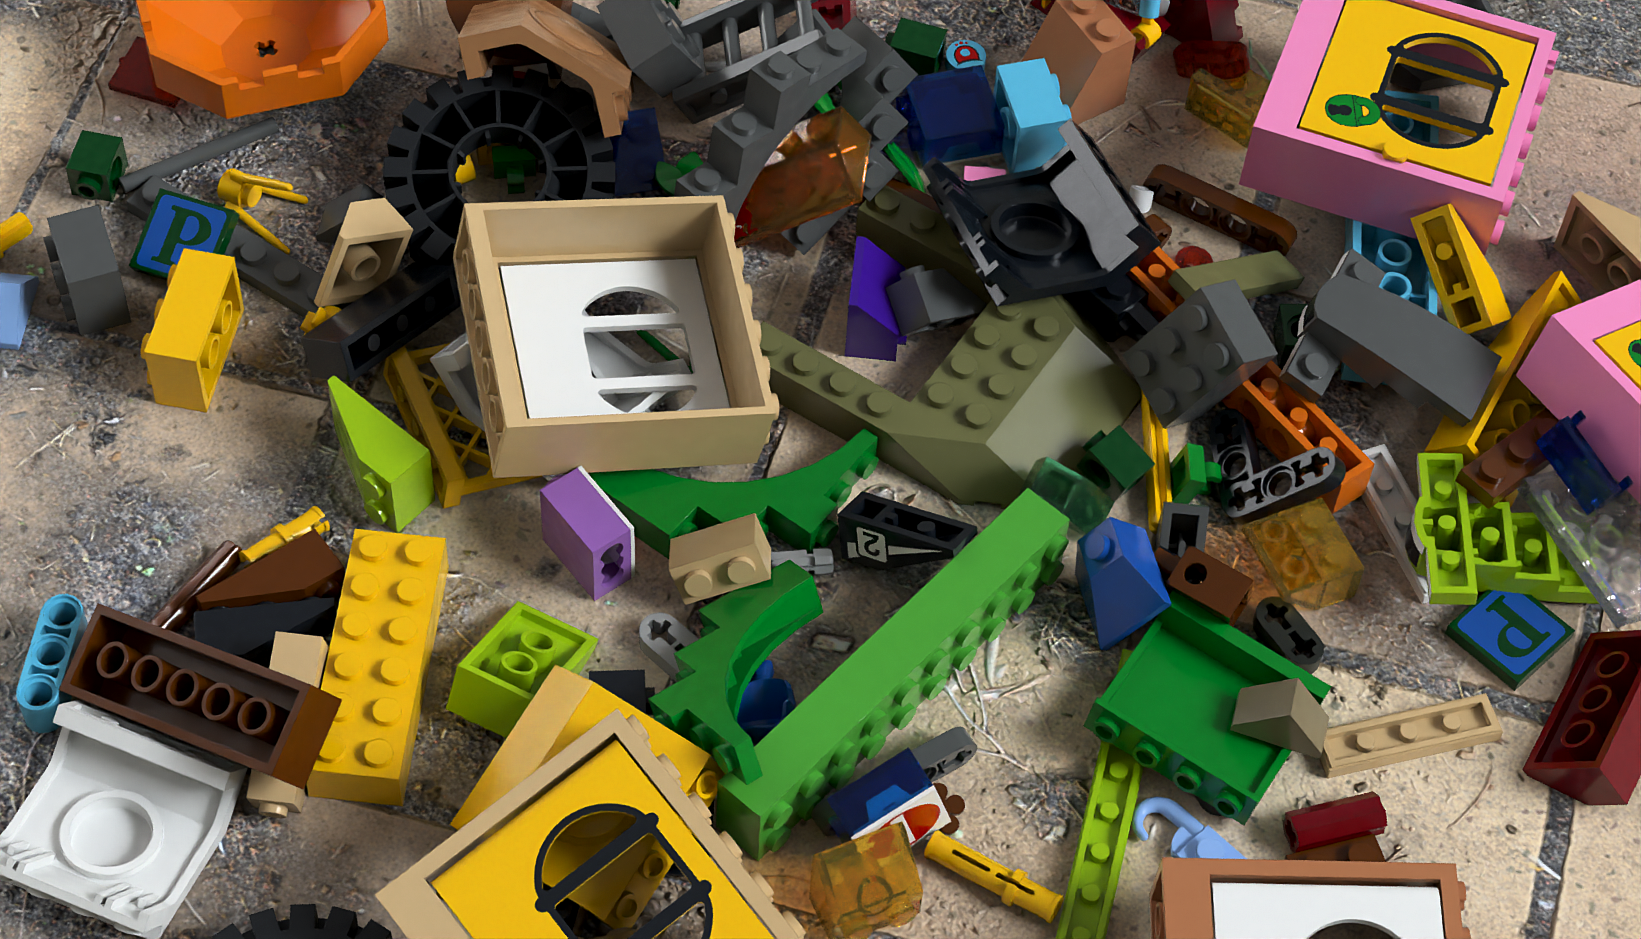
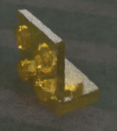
M1231 59L1214 76L1200 68L1191 76L1184 109L1248 149L1255 120L1271 81L1235 59Z

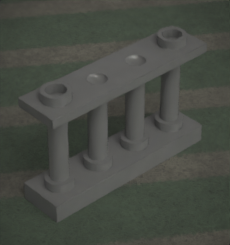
M730 0L683 20L679 28L684 35L689 34L699 48L701 54L696 59L703 72L691 79L689 83L672 90L674 104L692 124L744 104L751 67L779 50L790 56L823 36L819 29L815 30L811 6L812 3L819 0ZM796 10L799 37L778 45L775 19ZM759 26L762 52L742 60L739 34ZM723 41L726 67L706 75L703 49Z

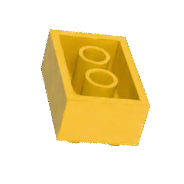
M184 248L178 264H172L167 279L168 290L165 298H159L154 311L155 324L152 332L146 333L143 337L141 358L146 360L148 368L147 384L152 385L156 404L207 413L243 315L244 305L235 257Z

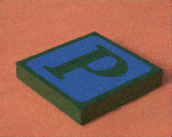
M160 188L129 267L134 271L167 280L172 264H178L184 248L224 255L240 215L235 210Z
M1487 590L1476 600V605H1470L1447 626L1445 634L1515 691L1572 638L1575 630L1530 594Z

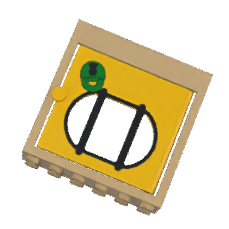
M618 708L375 894L408 939H470L441 900L446 902L473 939H578L556 911V906L638 841L650 834L657 840L692 886L686 893L627 939H654L699 903L705 906V926L701 939H774L772 935L775 939H804L803 935L806 934L803 927L789 910L780 914L772 904L774 892L757 870L749 875L741 865L743 853L732 837L726 831L718 835L710 826L712 821L709 817L712 814L701 798L695 792L687 796L680 788L682 786L679 780L681 775L671 760L664 753L658 757L650 750L652 746L648 741L650 736L640 721L633 714L626 719ZM607 812L626 814L637 819L635 824L550 890L546 891L543 889L542 875L547 853L555 839L568 826L589 815ZM431 885H433V887L436 889V893L430 887Z

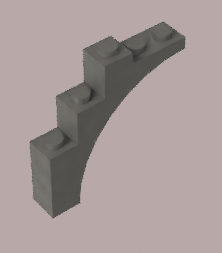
M856 16L841 31L865 48L867 55L863 65L842 79V98L838 113L842 118L843 126L839 129L834 127L828 145L813 173L794 200L772 224L803 255L862 196L870 201L899 172L880 151L909 123L890 103L918 74L891 46Z
M835 28L790 56L779 50L751 67L744 105L713 124L707 162L676 180L674 197L723 195L727 213H732L736 221L740 208L752 185L775 149L794 125L823 95L840 80L865 63L867 50L839 28Z

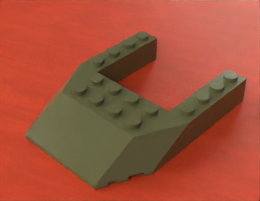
M885 185L870 201L866 199L858 208L855 241L857 236L866 237L907 269L924 265L925 271L944 268L982 299L987 306L911 402L763 321L760 324V349L762 356H767L770 363L769 386L771 393H776L779 404L847 442L863 428L878 437L876 457L879 460L957 504L974 506V501L1001 504L1000 509H1006L1029 488L1060 511L1085 477L1076 467L1086 454L1082 448L1083 445L1100 430L1108 435L1118 425L1121 427L1124 425L1141 402L1142 391L1138 382L1096 327L1063 295L996 306L943 215Z

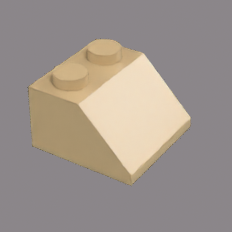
M386 198L350 202L314 300L318 307L354 302L397 273L413 228Z

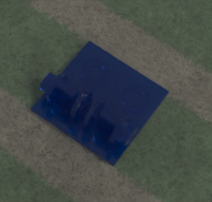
M655 107L628 111L629 120L624 121L621 135L609 137L613 146V163H615V196L661 189L655 179V168L658 161L665 162Z

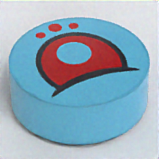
M959 40L948 47L945 67L952 76L968 80L974 79L983 73L986 63V52L980 44L971 40Z

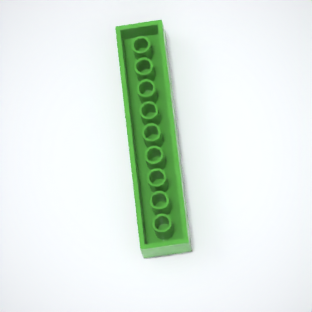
M1027 488L754 746L763 774L762 777L746 785L730 772L717 781L716 827L722 832L726 831L736 844L757 861L769 850L772 852L778 851L790 837L791 829L801 819L804 821L811 819L813 808L833 788L836 790L843 788L853 776L855 767L864 758L867 760L874 758L884 746L886 737L895 728L902 730L914 717L916 708L926 698L933 700L944 688L947 678L956 669L963 671L972 662L978 647L986 640L989 643L994 641L1001 634L1006 625V620L1015 612L1018 614L1023 613L1032 603L1035 592L1043 584L1050 586L1057 580L1064 569L1062 558L1069 544V540L1066 537L1070 519Z

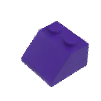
M861 236L856 238L848 305L845 356L896 362L897 345H906L907 336L902 337L885 288L901 280L899 273L905 271V267L869 239Z

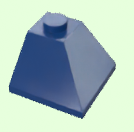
M1109 517L1077 541L1075 576L1100 650H1109L1172 605L1144 528Z

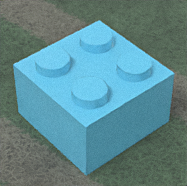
M1045 58L999 65L996 69L990 121L1010 174L1042 166L1067 145L1058 128L1070 118L1072 119L1070 108L1067 104L1062 105L1059 97L1060 86L1058 77L1055 73L1050 74Z

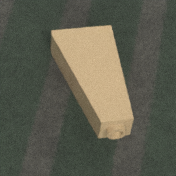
M276 631L269 669L321 689L329 647L321 636ZM251 769L246 798L254 808H259L258 814L272 818H287V812H302L307 785H305L303 790Z

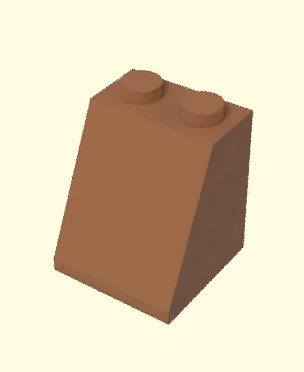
M1055 0L1021 62L1045 58L1050 74L1055 73L1058 77L1060 86L1059 97L1062 105L1067 104L1069 106L1072 120L1079 125L1124 104L1136 38L1103 0Z

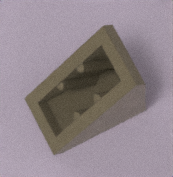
M1294 678L1241 688L1238 693L1230 730L1319 759L1322 755L1329 716L1300 679Z

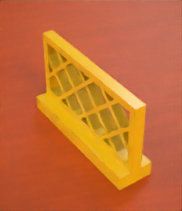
M450 343L407 352L404 345L385 358L383 375L409 434L430 450L434 490L443 509L460 505L462 495L543 477L540 475L493 478L490 456L475 450L481 438L486 440L485 432L470 420L459 416L461 412L457 405L452 412L436 406L433 399L437 392L450 398L452 396L440 376L435 379L421 373L417 367L420 364L432 363L430 358ZM452 426L474 434L468 446L450 439L448 432ZM469 459L490 469L486 475L468 479L463 467Z

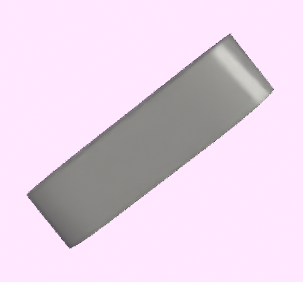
M660 612L650 614L642 620L639 626L640 649L676 681L675 674L679 672L674 653L699 639L669 614ZM654 631L660 635L666 631L667 642L660 637L654 641L651 640V632Z

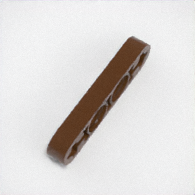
M1166 164L1154 166L1143 183V186L1154 192L1152 201L1263 253L1278 250L1283 256H1286L1297 239L1296 228L1285 218ZM1194 197L1201 199V200L1204 201L1209 207L1203 206L1202 204H1200L1199 202H1197V201L1194 199ZM1231 214L1238 216L1246 224L1240 223L1239 221L1235 220L1231 216Z

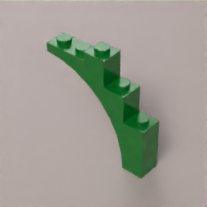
M863 428L839 450L810 466L781 476L748 482H707L676 477L655 469L592 472L589 475L633 525L634 536L667 559H669L670 539L753 513L756 514L765 536L770 531L795 549H806L808 554L813 553L812 549L819 548L820 546L827 547L835 538L839 530V525L837 524L838 508L847 501L852 487L860 478L866 480L878 464L879 459L876 457L878 437Z
M790 559L771 569V579L733 590L699 609L698 612L704 627L700 630L701 638L674 653L679 672L675 674L677 683L648 698L654 714V720L709 753L715 758V761L724 773H733L746 785L762 777L763 774L751 737L737 723L742 695L755 671L770 653L796 630L824 613L813 576Z

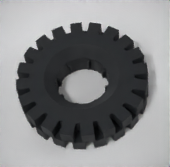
M492 65V77H479L468 80L466 71L457 72L458 84L450 87L446 80L442 78L426 88L427 101L425 103H421L414 98L402 112L403 126L394 125L387 142L389 156L384 157L383 179L387 201L413 228L408 246L410 257L415 262L452 266L456 278L453 253L464 203L469 202L461 195V183L454 182L459 165H465L466 156L485 145L487 147L493 143L517 145L519 149H526L538 159L539 172H545L546 180L542 190H536L533 201L615 199L613 146L610 138H604V134L600 130L601 121L599 115L589 102L580 107L578 105V92L561 81L555 89L549 87L548 74L528 68L524 79L514 77L513 65Z

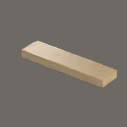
M1485 693L1327 728L1322 755L1319 759L1328 779L1498 741L1503 731Z

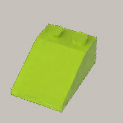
M333 375L327 382L334 428L363 500L364 509L374 522L380 525L385 523L398 533L435 501L430 450Z
M517 601L457 665L446 710L506 739L555 664L579 675L596 648L599 639Z

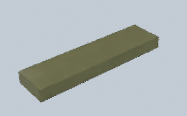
M1278 250L1176 269L1168 282L1186 300L1200 287L1235 279L1246 299L1297 289L1305 277Z

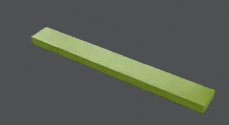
M1122 650L1117 674L1133 651ZM1102 740L1055 939H1105L1144 766L1140 765L1128 753Z

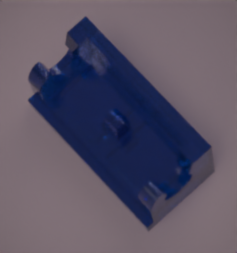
M1580 410L1572 418L1567 416L1559 420L1535 443L1584 512L1589 515L1618 499L1634 483L1629 476L1625 477L1620 483H1616L1577 428L1586 419V416Z

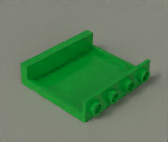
M1172 590L1169 594L1172 605L1158 614L1102 697L1096 698L1083 726L1092 731L1100 740L1111 743L1134 757L1140 765L1152 768L1173 781L1182 791L1194 794L1215 807L1221 815L1232 818L1245 826L1292 750L1230 730L1240 689L1299 678L1321 706L1332 686Z

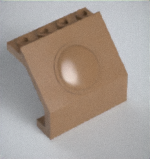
M498 0L473 6L457 38L468 80L485 76L497 47L511 44L527 46L586 80L594 92L604 138L621 135L624 121L629 120L628 111H631L630 102L633 101L634 84L632 71L617 43L546 0Z

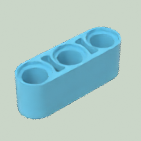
M58 594L44 603L17 686L16 697L27 727L34 732L49 733L58 729L60 725L53 723L58 704L71 702L72 699L71 695L60 691L59 688L88 625L81 601L73 595ZM72 621L65 626H59L61 623ZM60 661L58 664L46 666L50 662ZM49 701L42 706H34L38 702Z

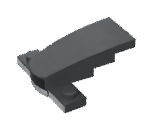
M1351 248L1342 256L1331 279L1326 281L1303 309L1298 324L1297 337L1299 339L1278 378L1314 403L1323 396L1340 361H1342L1373 388L1385 382L1415 407L1419 408L1428 402L1460 427L1465 426L1472 421L1502 357L1437 315L1380 288L1379 285L1386 273Z

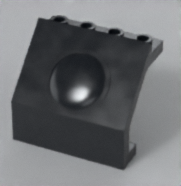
M1071 118L1058 128L1067 145L1045 164L1036 169L966 181L961 179L936 157H933L922 167L930 181L927 190L932 195L996 306L1112 286L1161 245L1156 234L1094 139Z

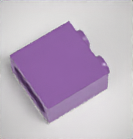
M582 466L564 476L559 475L552 478L540 490L543 540L591 598L596 601L635 577L634 527Z

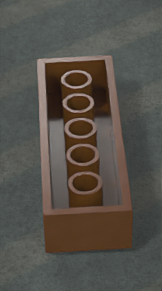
M99 603L96 605L59 688L60 691L303 790L342 702V699L311 684Z

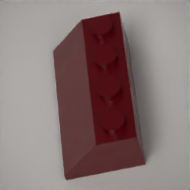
M1641 630L1596 632L1590 634L1522 769L1528 777L1588 806L1628 804L1641 776Z

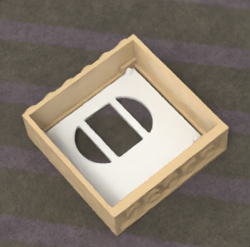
M723 195L464 203L453 261L493 478L568 474L579 466H582L587 473L758 462L763 446L769 443L770 428L773 420L778 419L779 400L776 393H771L770 363L768 357L762 356L761 326L757 319L753 320L751 312L752 289L749 283H744L742 275L744 268L743 252L741 248H736L735 219L732 213H727ZM622 291L639 292L653 296L666 303L676 312L587 317L582 315L586 307L596 299L610 293ZM676 328L684 331L693 374L594 378L592 376L583 333ZM693 390L695 392L692 399L677 411L645 413L623 412L610 405L600 396V394Z

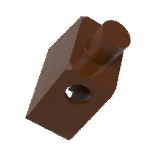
M1160 545L1154 555L1162 578L1167 580L1166 589L1168 595L1173 590L1227 624L1234 626L1251 599L1254 580L1195 547L1189 546L1181 558ZM1191 578H1197L1201 580L1202 583L1191 584L1187 582V580Z

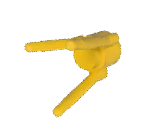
M234 168L226 170L220 178L217 188L218 197L226 201L225 208L235 210L240 215L239 219L269 244L288 255L290 254V249L244 211L243 208L247 206L254 207L259 202L262 193L301 204H307L308 198L291 192L293 186L290 183L246 174Z

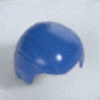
M765 660L752 676L751 682H749L742 695L737 716V723L751 737L753 746H756L797 707L790 683L783 679L773 678L774 668L770 660Z

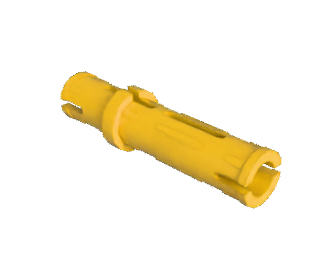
M939 830L934 832L927 843L924 858L931 859L967 880L1001 896V902L1009 907L1016 904L1046 920L1049 924L1057 916L1064 901V896L1028 879L1027 872L1019 868L1013 871L980 852L942 834Z

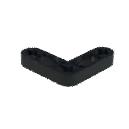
M1228 408L1217 413L1210 423L1209 437L1215 463L1221 465L1222 481L1218 483L1222 508L1228 516L1240 525H1254L1337 488L1345 477L1346 466L1343 460L1326 447L1311 449L1262 471L1254 427L1250 420L1238 410ZM1230 433L1232 434L1233 441L1227 437ZM1239 458H1246V465L1242 472L1230 476L1232 464ZM1291 477L1292 485L1285 494L1276 496L1275 489L1277 484L1284 478Z

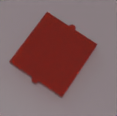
M137 36L125 57L119 58V67L108 83L109 89L175 109L181 98L156 87L145 39Z

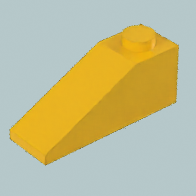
M1451 203L1410 218L1450 324L1466 334H1471L1512 318L1496 275Z

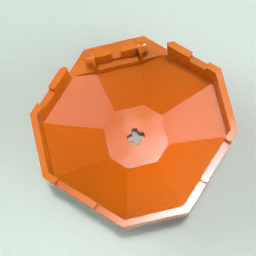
M135 0L156 87L226 119L343 96L389 41L386 10L383 0ZM269 45L273 46L275 55L266 54L264 57H259V47L266 49Z

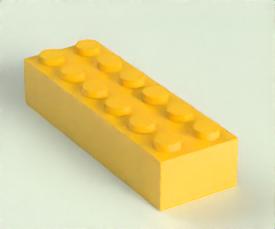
M364 529L354 530L321 690L342 699V702L306 783L309 797L403 806L449 569L446 538Z

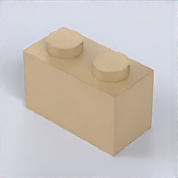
M753 513L670 539L668 570L684 604L687 605L771 579V547L756 514Z

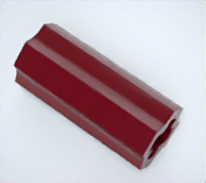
M1373 791L1285 812V818L1282 820L1284 835L1289 843L1290 850L1294 853L1370 834H1375V836L1384 834L1385 827L1388 826L1386 810L1381 803L1380 796Z

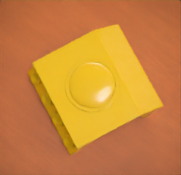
M555 664L450 823V826L456 830L461 829L617 708L626 719L633 714L640 721L650 736L648 739L652 746L650 750L656 757L664 753L671 760L681 775L679 780L682 786L680 788L687 796L695 792L709 808L717 795V781L726 773L720 769L717 762L710 758L711 755L595 682ZM607 812L589 815L574 822L562 831L551 845L544 862L542 882L551 888L635 824L637 819L626 814ZM646 835L567 898L613 930L622 927L632 928L674 862L652 835Z

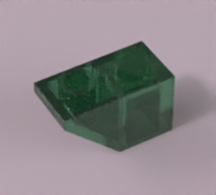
M1049 457L1040 458L1035 461L1016 497L1017 499L1029 488L1070 519L1068 528L1083 536L1106 520L1115 503L1113 499L1086 477Z

